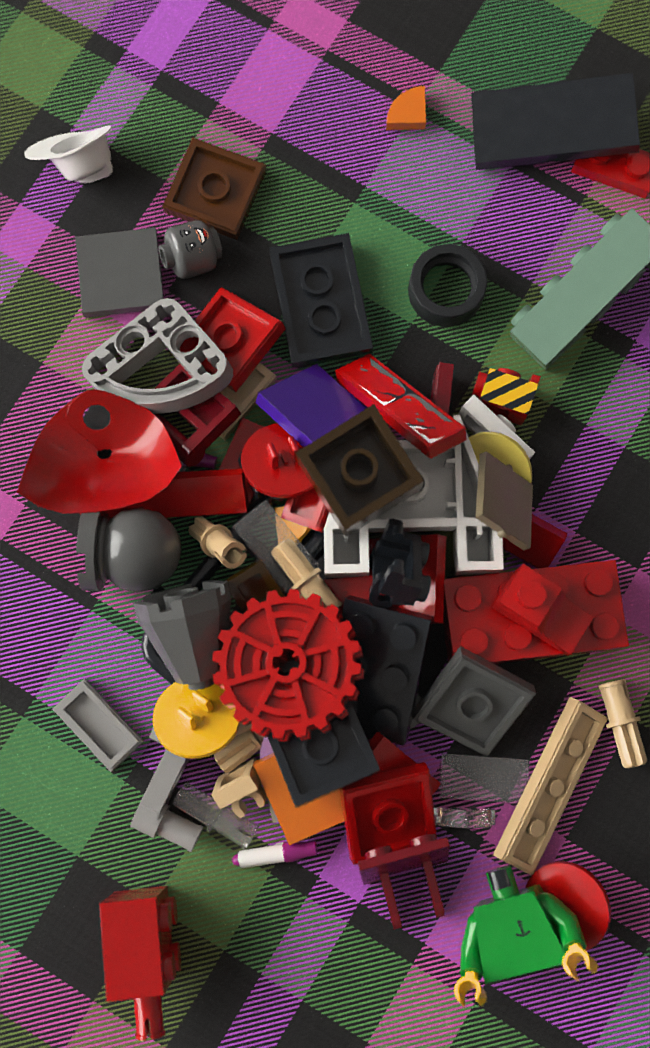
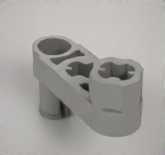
M153 727L149 738L160 743ZM166 749L135 812L130 827L152 838L158 835L192 852L204 826L197 825L169 811L170 806L168 805L190 758L177 756Z

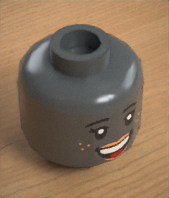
M193 220L169 227L164 235V244L159 245V254L165 269L172 268L178 277L187 279L213 271L217 266V259L222 257V246L214 227H208L201 220Z

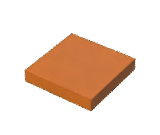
M274 753L254 761L255 770L289 846L344 822L340 790L300 808H296Z

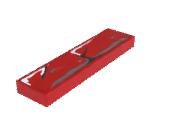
M370 353L335 370L337 382L365 406L370 407L374 404L385 422L429 459L467 440L466 428Z

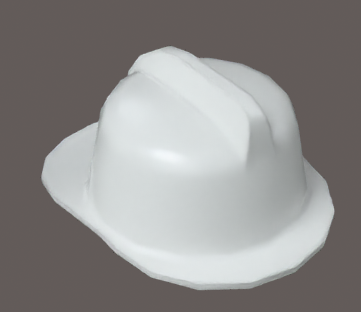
M104 126L92 131L67 133L44 139L30 146L24 152L25 158L30 160L50 159L69 181L91 183L110 176L113 172L111 153L105 136L112 128L111 126Z

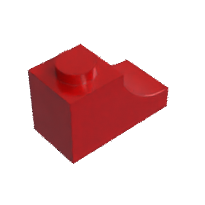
M522 564L514 571L492 606L493 609L567 656L572 654L594 618L572 602L561 591L563 588L525 564Z

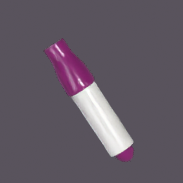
M316 840L299 841L289 846L288 842H280L272 846L240 850L238 854L232 857V863L240 866L242 869L281 862L299 861L309 856L318 855Z

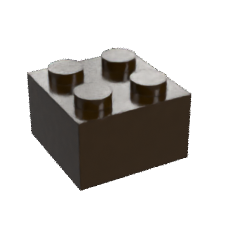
M374 404L296 452L298 464L345 537L419 492L424 483L423 478Z

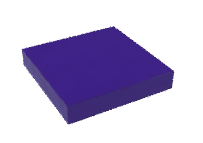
M318 364L258 392L255 402L289 435L293 436L303 448L366 409L362 403Z

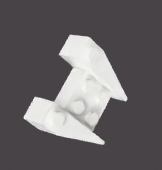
M453 415L452 418L464 426L461 416ZM467 432L466 441L432 459L425 456L409 441L398 440L424 480L422 489L347 537L344 536L329 512L324 527L325 578L369 576L368 533L383 532L390 519L401 520L404 532L453 531L454 575H485L500 573L504 570L502 539L498 537L496 531L475 518L479 464Z

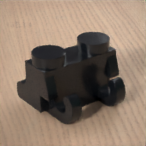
M390 519L386 528L370 554L369 567L373 572L372 585L369 589V601L372 605L379 608H388L392 604L413 606L416 601L425 602L429 595L431 578L428 575L422 574V569L425 567L429 557V543L422 542L420 535L404 532L401 520Z

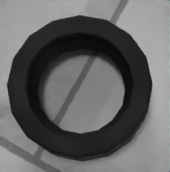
M450 243L433 246L423 252L413 264L408 286L410 304L419 317L432 325L451 327L463 324L473 318L482 305L488 284L485 266L479 257L466 247ZM449 265L457 267L467 274L472 288L469 297L464 303L459 306L445 307L437 305L428 299L423 283L425 276L432 268Z

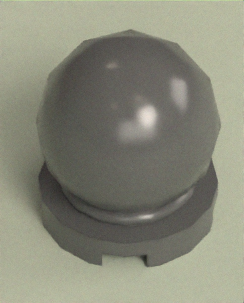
M144 507L123 509L112 518L109 517L108 511L81 513L77 531L76 553L85 554L86 573H77L79 586L83 591L101 592L105 582L109 579L119 589L135 593L159 588L174 575L181 558L182 546L179 533L174 525L160 512Z

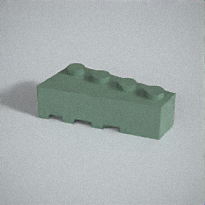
M633 208L623 217L618 213L615 214L601 229L600 233L603 237L593 247L586 244L571 259L570 263L574 267L563 278L558 274L555 275L540 291L544 297L533 308L528 304L524 306L511 320L510 323L514 326L510 330L511 338L545 371L586 332L587 329L585 327L590 322L594 324L609 311L616 302L615 297L619 293L626 294L637 284L638 280L646 272L645 267L650 269V224Z

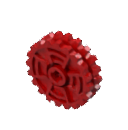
M290 589L287 597L279 596L276 590L267 592L266 601L261 603L255 598L246 602L248 610L244 614L235 611L229 617L233 623L232 628L220 631L218 639L224 643L222 650L213 652L212 661L220 666V671L213 674L215 685L225 689V692L219 697L223 705L228 706L231 710L236 709L233 717L239 723H242L244 726L252 723L251 731L265 738L272 731L273 738L280 742H289L291 734H295L301 741L310 740L312 730L317 728L324 734L332 730L330 721L334 717L344 720L349 714L345 704L348 700L357 701L360 692L354 684L355 681L364 679V669L361 664L356 663V660L364 657L359 641H351L356 636V633L349 620L341 622L343 616L334 604L325 608V603L322 602L321 596L312 593L308 599H304L299 589ZM289 656H292L299 664V667L291 668L289 676H286V673L279 666L280 663H287Z

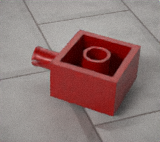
M168 886L115 891L99 903L106 1001L134 999L136 1040L145 1041L149 1034L151 1040L165 1036L161 996H164L171 982L176 979V971H181L179 942L172 943L171 933L172 925L177 924L175 896L168 897Z

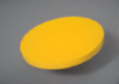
M175 682L170 685L157 700L153 711L154 731L163 747L177 756L190 759L208 757L224 749L233 740L240 727V723L233 717L236 709L231 710L228 706H224L219 698L225 692V689H221L220 686L215 684L199 690H189L188 684L182 685Z

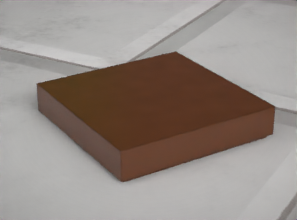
M192 137L162 205L163 212L187 222L201 220L208 227H214L217 233L237 240L267 172L266 164Z

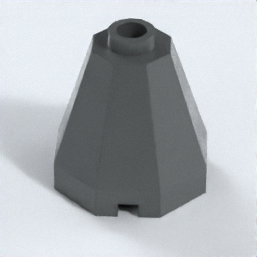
M203 581V590L201 591L196 587L192 588L191 584L179 585L148 594L143 597V601L137 600L133 603L138 623L176 683L188 684L189 690H199L212 686L214 684L213 674L220 671V666L212 661L213 652L222 650L224 644L218 639L220 631L228 630L232 598L228 581Z

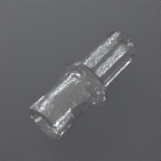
M185 783L181 787L173 802L175 807L205 824L207 832L213 829L241 846L243 850H246L252 841L251 837L256 834L259 828L257 823H253L245 817L239 818L236 816L233 810L227 806L220 809L212 797L189 783ZM238 829H240V830H242L243 832L247 833V834L250 835L251 837H249V836L245 835L244 833L240 832Z

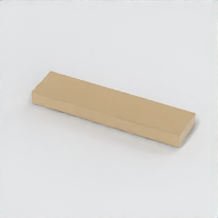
M569 697L493 853L495 857L531 876L534 874L608 720L606 716L580 700Z

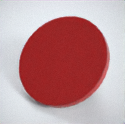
M278 423L259 429L247 440L241 454V465L246 480L254 489L270 497L292 498L305 494L314 488L297 461L296 452L303 447Z
M565 861L551 862L534 872L525 888L540 885L543 892L554 894L576 914L586 942V949L584 951L595 947L606 935L611 921L610 901L600 881L584 867Z

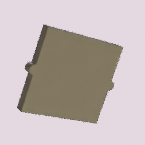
M485 451L479 456L475 518L496 531L500 539L506 538L522 550L531 548L533 485L514 472L510 464H503Z

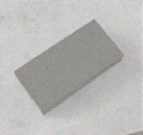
M83 679L52 709L110 772H113L144 742L139 734L87 679Z

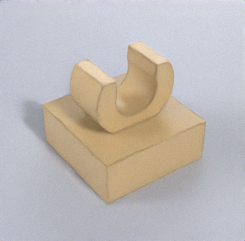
M255 757L239 765L230 773L218 776L211 794L220 809L231 804L234 814L239 818L244 817L247 811V806L242 798L252 797L259 808L263 807L266 802V792L260 785L261 781L254 767V761L257 760Z

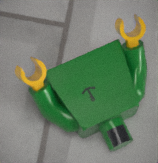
M511 865L486 872L493 897L480 901L474 907V912L468 916L461 945L460 975L462 978L454 986L455 997L463 1007L466 1004L465 995L470 989H476V1002L479 1006L486 1003V991L478 982L482 977L485 984L563 964L566 973L576 981H579L576 966L583 960H585V964L590 972L593 974L597 972V962L584 951L586 949V942L577 916L554 894L544 892L540 885L519 890Z

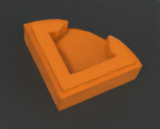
M425 86L411 88L394 100L387 114L386 130L425 129Z

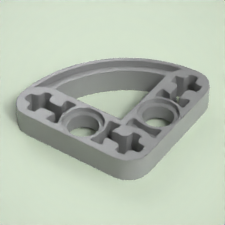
M169 298L160 299L153 303L91 352L82 364V373L95 390L106 391L126 398L137 405L147 408L153 414L180 411L200 404L226 388L233 377V369L224 353L177 301ZM167 316L172 318V320L169 323L163 321V319ZM150 328L156 333L154 336H151L148 332ZM191 337L199 338L195 349L190 352L180 351L181 344L186 339ZM144 338V344L139 350L131 353L126 352L128 344L133 339ZM165 348L172 353L192 377L182 383L157 389H140L121 384ZM118 353L123 359L120 363L115 358ZM206 358L218 370L213 375L206 372L201 364ZM105 366L108 371L101 375L99 370Z

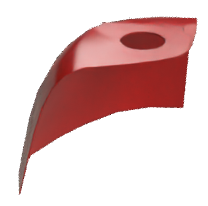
M92 389L77 395L45 424L29 455L17 493L38 507L62 514L95 513L114 510L150 500L169 486L182 465L168 431L158 417L150 410L118 395ZM92 405L103 406L110 413V422L103 429H92L84 423V411ZM104 449L112 451L111 456L106 459H101L97 455L98 451Z

